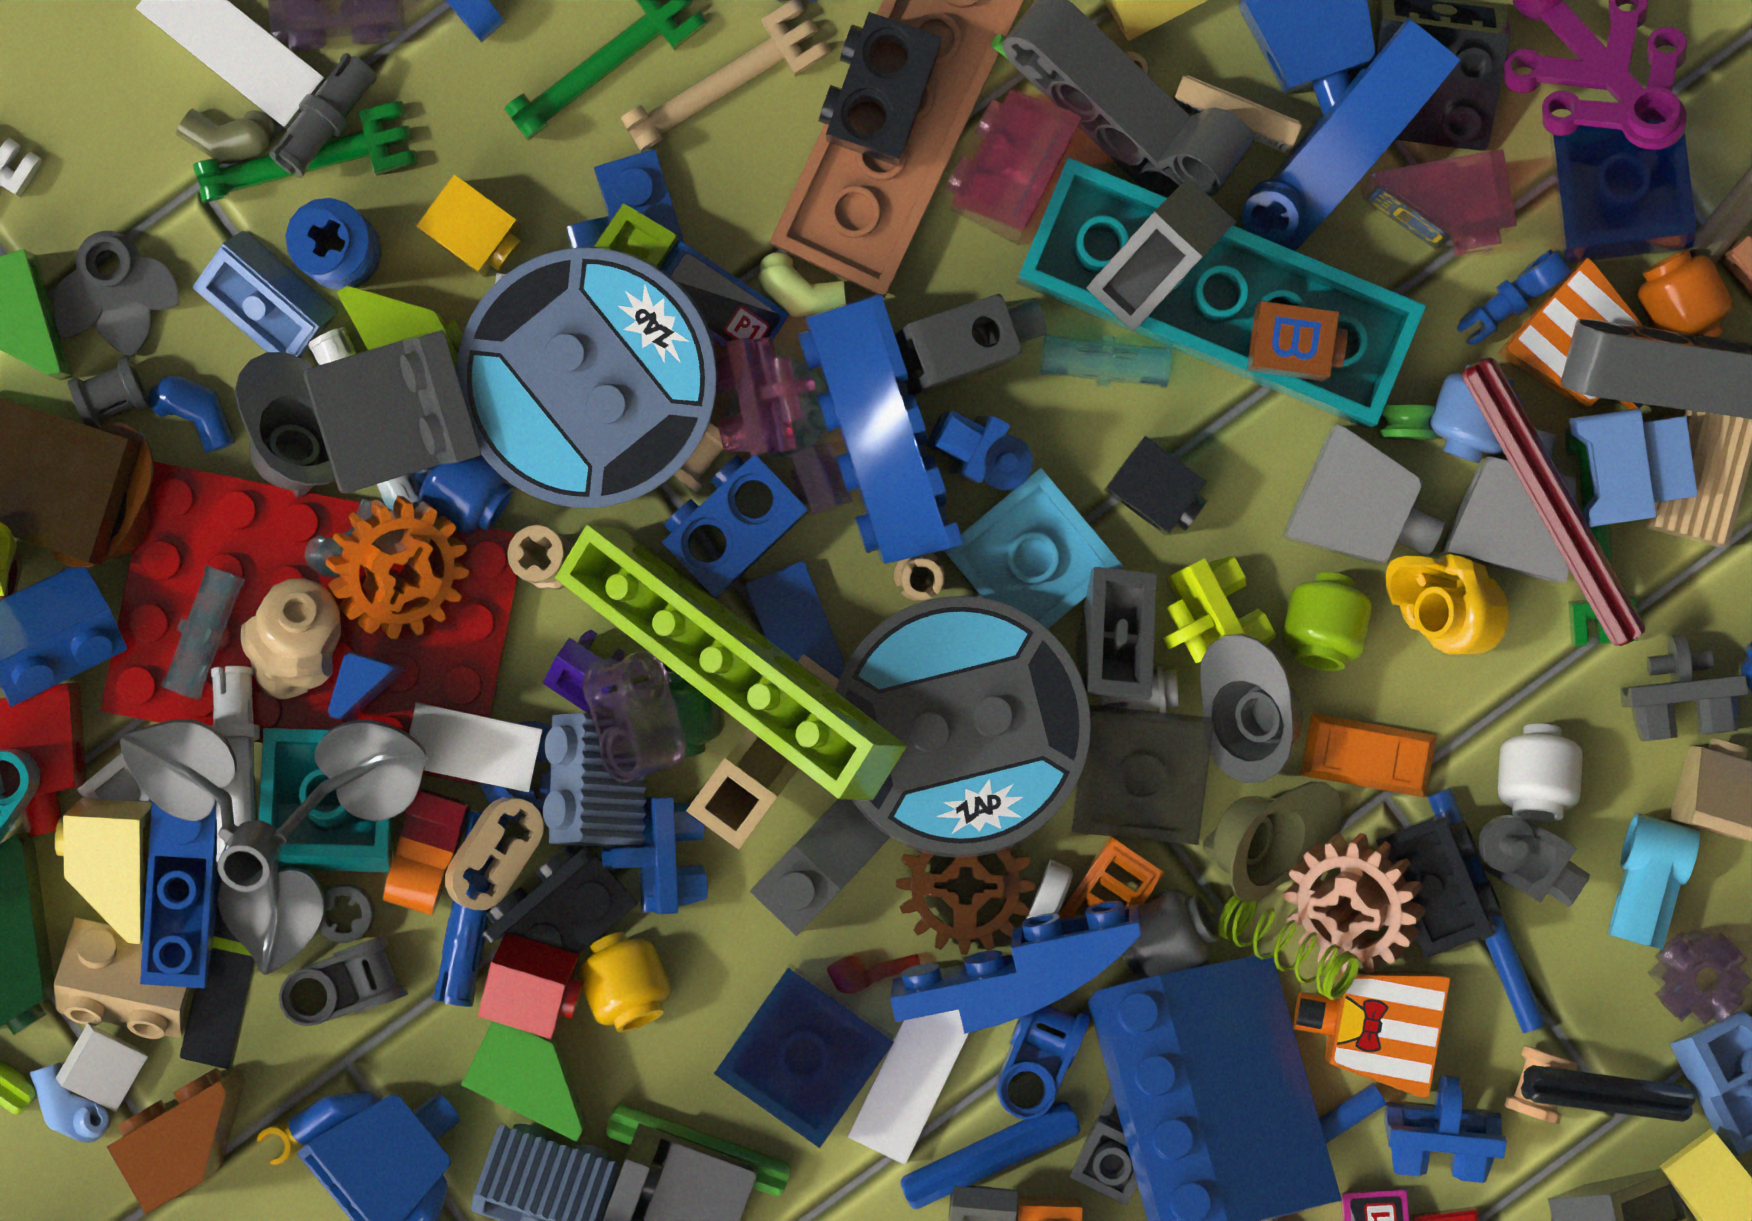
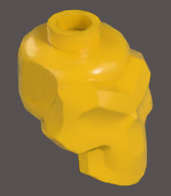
M1447 554L1436 559L1406 555L1392 560L1388 565L1386 587L1392 605H1399L1407 625L1411 629L1419 630L1425 635L1434 648L1449 655H1482L1495 648L1505 636L1509 623V603L1504 591L1496 580L1488 577L1485 565L1453 554Z

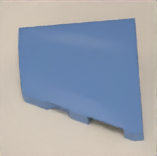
M1740 1010L1670 1043L1713 1131L1735 1157L1752 1149V1017L1743 1010Z

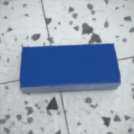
M348 653L344 655L328 708L329 716L337 719L355 718L405 672L407 666L361 653Z

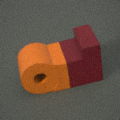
M419 787L417 795L405 809L406 816L385 885L384 901L430 916L434 915L445 885V873L460 846L467 822V813L471 811V803Z

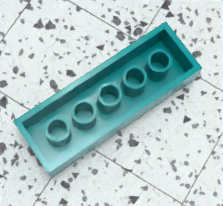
M1068 157L1016 283L1130 330L1086 287L1167 198ZM1232 226L1134 332L1356 425L1370 429L1378 424L1426 305ZM1261 301L1339 312L1337 328L1347 329L1348 331L1342 368L1331 367L1330 377L1325 381L1247 371L1255 307Z

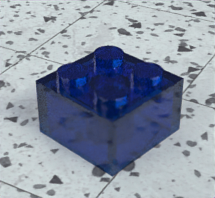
M1654 119L1646 121V123L1650 124L1662 123L1661 121ZM1580 125L1575 132L1569 135H1550L1565 263L1581 262L1586 258L1600 260L1693 249L1697 228L1685 132L1673 145L1656 150L1644 149L1634 145L1626 138L1623 131L1619 129Z
M789 963L719 1062L714 1074L820 1148L893 1045L894 1035Z

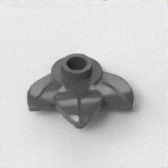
M100 231L83 241L76 255V270L66 276L56 287L53 300L55 326L60 337L64 339L79 335L96 326L98 333L113 348L126 356L132 357L142 348L149 336L152 323L151 310H166L179 305L178 287L170 270L158 260L140 256L137 247L128 237L115 231ZM107 252H115L120 258L119 269L111 275H104L99 269V260Z

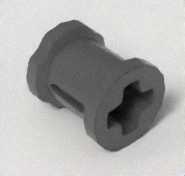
M127 356L118 360L117 367L85 381L78 377L68 380V387L75 406L84 424L99 429L101 428L102 421L136 407L138 410L143 411L150 408L148 396L140 376L131 359Z

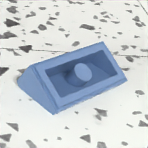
M246 231L239 232L220 246L192 287L266 352H286L299 358L309 349V342L320 336L338 313L333 305Z

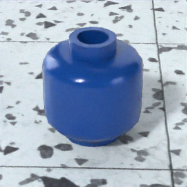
M482 454L458 463L439 464L417 471L414 476V480L422 484L418 503L420 504L424 501L437 510L436 518L444 515L456 526L455 530L465 535L472 534L480 527L489 531L504 512L514 491V488L507 485L508 481L493 469Z

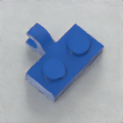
M655 148L594 167L608 216L566 227L572 247H594L624 203L677 235L678 240L684 243Z

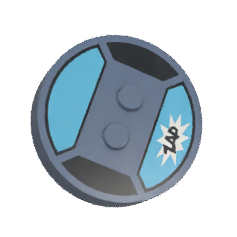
M582 246L552 251L517 266L491 287L472 313L461 339L456 363L458 381L480 453L497 473L523 492L538 499L568 507L596 508L624 503L654 490L667 481L683 466L701 441L709 425L718 390V365L713 338L704 316L689 293L673 277L655 264L637 255L606 247Z

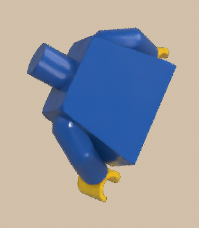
M371 1091L327 1095L289 1119L288 1124L279 1123L262 1130L258 1134L257 1142H261L273 1134L280 1136L285 1144L284 1152L269 1163L278 1165L298 1155L351 1221H439L449 1189L443 1173L452 1162L437 1141L460 1122V1118L449 1101L439 1093H434L414 1111H411L396 1093L383 1100Z

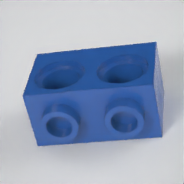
M756 454L746 462L739 455H736L710 480L717 488L710 497L700 506L692 499L688 500L664 523V526L671 534L662 543L716 599L809 512L801 501ZM759 482L766 485L772 491V507L767 514L760 518H748L742 515L737 508L736 498L738 492L748 483ZM705 526H714L722 530L727 543L724 554L718 560L710 563L698 561L693 556L690 548L693 534Z

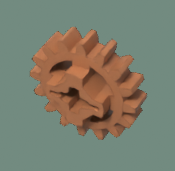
M1341 833L1335 834L1325 844V847L1318 842L1303 855L1305 861L1300 860L1291 869L1289 876L1296 883H1293L1283 893V899L1297 904V908L1286 920L1287 922L1295 920L1296 925H1303L1306 930L1298 941L1300 946L1308 934L1316 932V944L1321 947L1318 954L1319 963L1328 947L1337 944L1338 952L1336 956L1349 951L1357 956L1358 961H1361L1367 973H1372L1381 965L1383 959L1389 964L1394 963L1405 951L1403 946L1408 947L1418 936L1420 931L1413 924H1416L1425 914V907L1411 902V899L1423 888L1422 884L1418 881H1405L1403 874L1411 863L1408 859H1404L1393 864L1387 859L1390 854L1391 844L1386 841L1376 851L1368 849L1366 834L1360 833L1349 844V847ZM1341 867V873L1337 877L1330 876L1326 881L1320 880L1325 871ZM1383 925L1389 926L1385 934L1367 939V934L1370 930L1378 931ZM1313 937L1307 942L1306 946L1311 944ZM1333 950L1329 953L1325 962H1327L1330 959ZM1348 961L1341 967L1342 972H1345Z

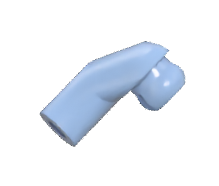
M61 1063L29 1072L45 1123L50 1129L86 1143L95 1142L107 1132L110 1126V1115L107 1109L100 1104L70 1093L68 1089L61 1087L55 1079L62 1068Z

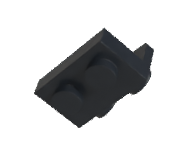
M1448 809L1376 839L1378 847L1385 841L1391 844L1390 854L1387 859L1393 864L1404 859H1408L1411 863L1403 874L1406 882L1418 881L1422 884L1423 888L1411 899V902L1425 907V914L1416 924H1413L1420 931L1416 939L1424 958L1480 937L1484 940L1495 936L1498 928L1495 918L1503 916V911L1490 880L1481 883L1478 881L1470 859L1479 856L1465 820L1455 823Z

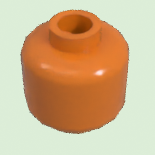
M1686 249L1656 263L1643 272L1646 282L1641 285L1637 295L1653 328L1717 337L1724 332L1719 321L1731 312L1733 300L1709 257L1704 255L1692 257L1689 250Z

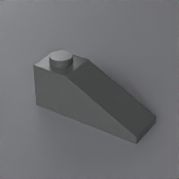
M837 799L752 887L750 893L797 936L890 837L874 826L852 800Z

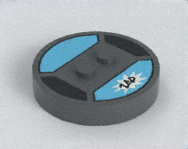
M971 596L941 597L911 605L895 613L873 629L858 645L849 658L836 688L837 693L907 745L873 800L852 801L862 814L884 834L909 848L923 853L954 858L977 857L1007 849L1024 841L1048 823L1064 805L1073 792L1086 762L1091 730L1090 709L1087 693L1074 661L1057 638L1041 623L1028 614L995 600Z

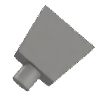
M1336 424L1330 427L1281 537L1291 542L1381 565L1387 563L1396 542L1429 557L1440 538L1445 522L1413 508L1423 484L1419 477L1347 428Z
M1536 430L1547 452L1552 457L1557 436ZM1490 456L1482 458L1443 541L1440 553L1458 555L1483 565L1556 584L1567 582L1569 567L1510 462ZM1561 475L1575 500L1576 479Z

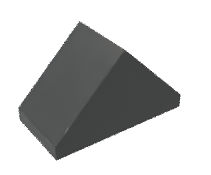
M1094 567L1091 570L1075 648L1087 694L1149 700L1152 697L1157 573Z

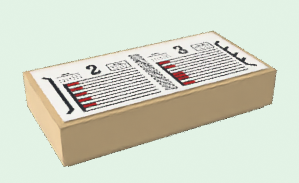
M1189 75L1183 76L1173 98L1185 112L1196 115L1209 108L1225 109L1244 121L1252 132L1253 140L1287 154L1294 146L1302 126L1299 124L1300 121Z

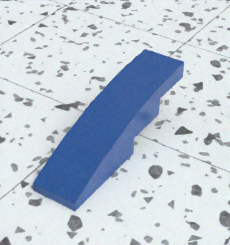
M1408 18L1405 20L1367 69L1362 68L1323 118L1319 117L1270 178L1281 179L1290 183L1298 190L1303 200V212L1295 233L1288 240L1278 243L1279 245L1296 251L1375 164L1461 60L1413 20ZM1273 201L1269 207H1264L1261 216L1265 220L1272 222L1277 215L1281 216L1284 206L1279 202Z

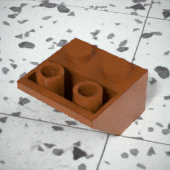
M216 1067L173 1092L179 1103L173 1108L167 1110L161 1099L117 1125L123 1137L108 1145L107 1149L145 1215L203 1182L222 1167L245 1082L239 1069L223 1078Z

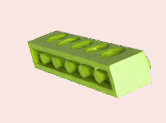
M587 524L554 577L838 799L873 800L907 747L902 741L624 529Z

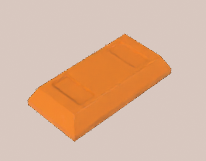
M1311 713L1300 775L1426 798L1437 735Z

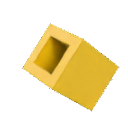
M455 174L416 225L424 234L483 277H485L491 267L500 272L512 259L522 242L515 236L521 228L519 222Z

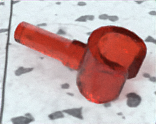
M854 952L828 966L827 972L838 991L853 994L865 989L873 982L901 974L905 969L921 963L916 953L876 963L866 969L857 952Z

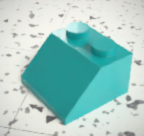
M263 728L259 803L260 821L269 823L275 829L280 828L318 785L329 779L317 766L314 754L317 745L330 730ZM335 789L328 793L289 835L286 843L282 845V852L277 861L279 869L298 867L317 871L389 873L392 864L394 817L379 821L356 817L341 806Z

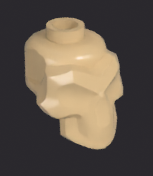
M305 578L287 579L274 585L262 601L256 616L251 617L241 626L242 648L245 655L251 661L257 684L268 697L288 699L322 685L332 675V654L341 636L340 610L333 595L320 583Z

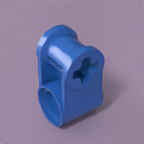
M1047 1005L1031 1014L1018 1018L1009 1042V1050L995 1085L997 1099L1008 1113L1016 1118L1028 1120L1038 1118L1049 1110L1066 1070L1070 1068L1089 1024L1090 1015L1081 1012L1074 1016ZM1043 1023L1062 1031L1063 1036L1058 1037L1036 1027V1024ZM1030 1071L1036 1073L1042 1080V1095L1031 1106H1017L1009 1099L1007 1091L1009 1082L1019 1072Z

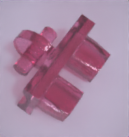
M772 337L758 339L741 338L726 342L728 351L717 356V394L737 390L742 414L720 419L718 428L723 449L726 452H750L751 456L778 454L796 450L791 422L803 419L798 396L816 390L813 377L794 379L790 357L777 358Z

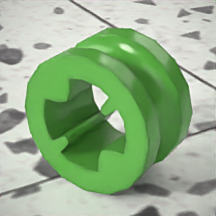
M1385 405L1381 415L1385 416L1387 424L1384 429L1380 430L1379 438L1391 440L1437 439V434L1430 427V419L1435 412L1436 406Z

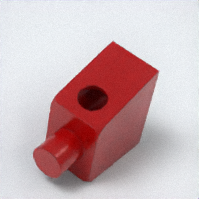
M79 683L55 685L13 707H10L6 697L0 699V750L20 749L31 755L37 762L40 770L38 790L21 813L27 838L56 832L57 823L62 818L57 792L83 786L86 782L82 702ZM2 760L0 761V775L5 792L1 794L12 796L20 785V774L12 763Z

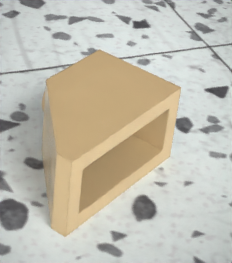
M1711 738L1708 749L1689 746L1668 819L1727 837L1752 841V762L1745 760L1748 748Z

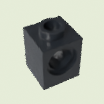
M1146 436L1139 441L1104 489V491L1164 535L1170 533L1175 525L1186 531L1207 503V500L1198 494L1207 481Z

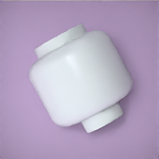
M1529 724L1524 726L1523 734L1513 736L1501 745L1498 775L1499 799L1504 804L1513 808V816L1520 819L1538 822L1562 819L1564 811L1576 806L1581 798L1583 761L1581 747L1574 741L1562 737V729L1558 726L1550 724Z

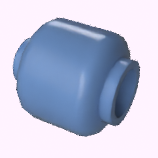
M1451 373L1446 376L1435 404V412L1430 419L1431 429L1438 436L1446 439L1443 452L1478 464L1483 452L1494 455L1504 453L1463 381L1462 373ZM1506 377L1513 389L1515 380ZM1514 391L1520 404L1523 407L1524 402L1522 400V397Z

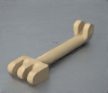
M791 0L761 19L762 25L770 36L766 41L651 112L647 113L644 107L640 105L621 117V121L641 152L647 150L663 140L662 134L783 59L793 75L797 76L830 55L832 50L826 41L813 45L804 53L799 47L800 43L819 31L812 19L800 24L791 31L786 26V22L798 17L806 9L801 0Z

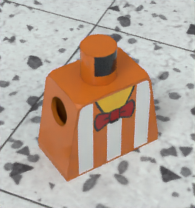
M1589 258L1579 262L1497 352L1504 360L1583 409L1592 406L1599 397L1572 391L1561 384L1576 321L1578 319H1592L1644 327ZM1618 400L1628 410L1638 409L1644 405Z
M1340 971L1338 981L1340 980L1344 972ZM1358 971L1350 988L1338 999L1331 1000L1323 995L1300 991L1294 1012L1293 1029L1328 1035L1324 1059L1329 1064L1415 1096L1429 1099L1450 978L1436 972L1374 971L1367 973V971Z

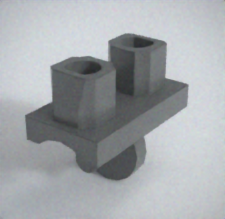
M1684 634L1672 635L1668 640L1667 655L1647 657L1649 676L1670 674L1672 682L1620 688L1622 707H1632L1633 720L1640 741L1677 738L1674 703L1695 701L1699 734L1737 731L1738 696L1748 695L1746 675L1692 680V671L1713 669L1712 651L1690 652L1688 641Z
M1500 815L1491 819L1481 831L1478 849L1481 858L1485 861L1483 869L1498 880L1540 903L1549 894L1557 901L1570 907L1590 878L1589 873L1570 861L1577 848L1564 839L1525 819L1512 815Z

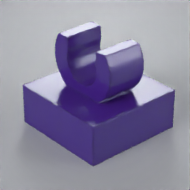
M588 630L580 637L578 643L569 637L556 655L543 684L586 713L599 714L623 674L619 671V668L624 660L625 652L618 648L613 653L611 659L604 661L589 651L597 633L593 630Z

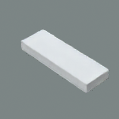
M141 0L136 6L140 13L285 129H288L301 113L299 103L307 94L314 95L326 80L228 0Z
M959 1010L904 1020L850 1129L848 1138L906 1165L969 1034H964Z

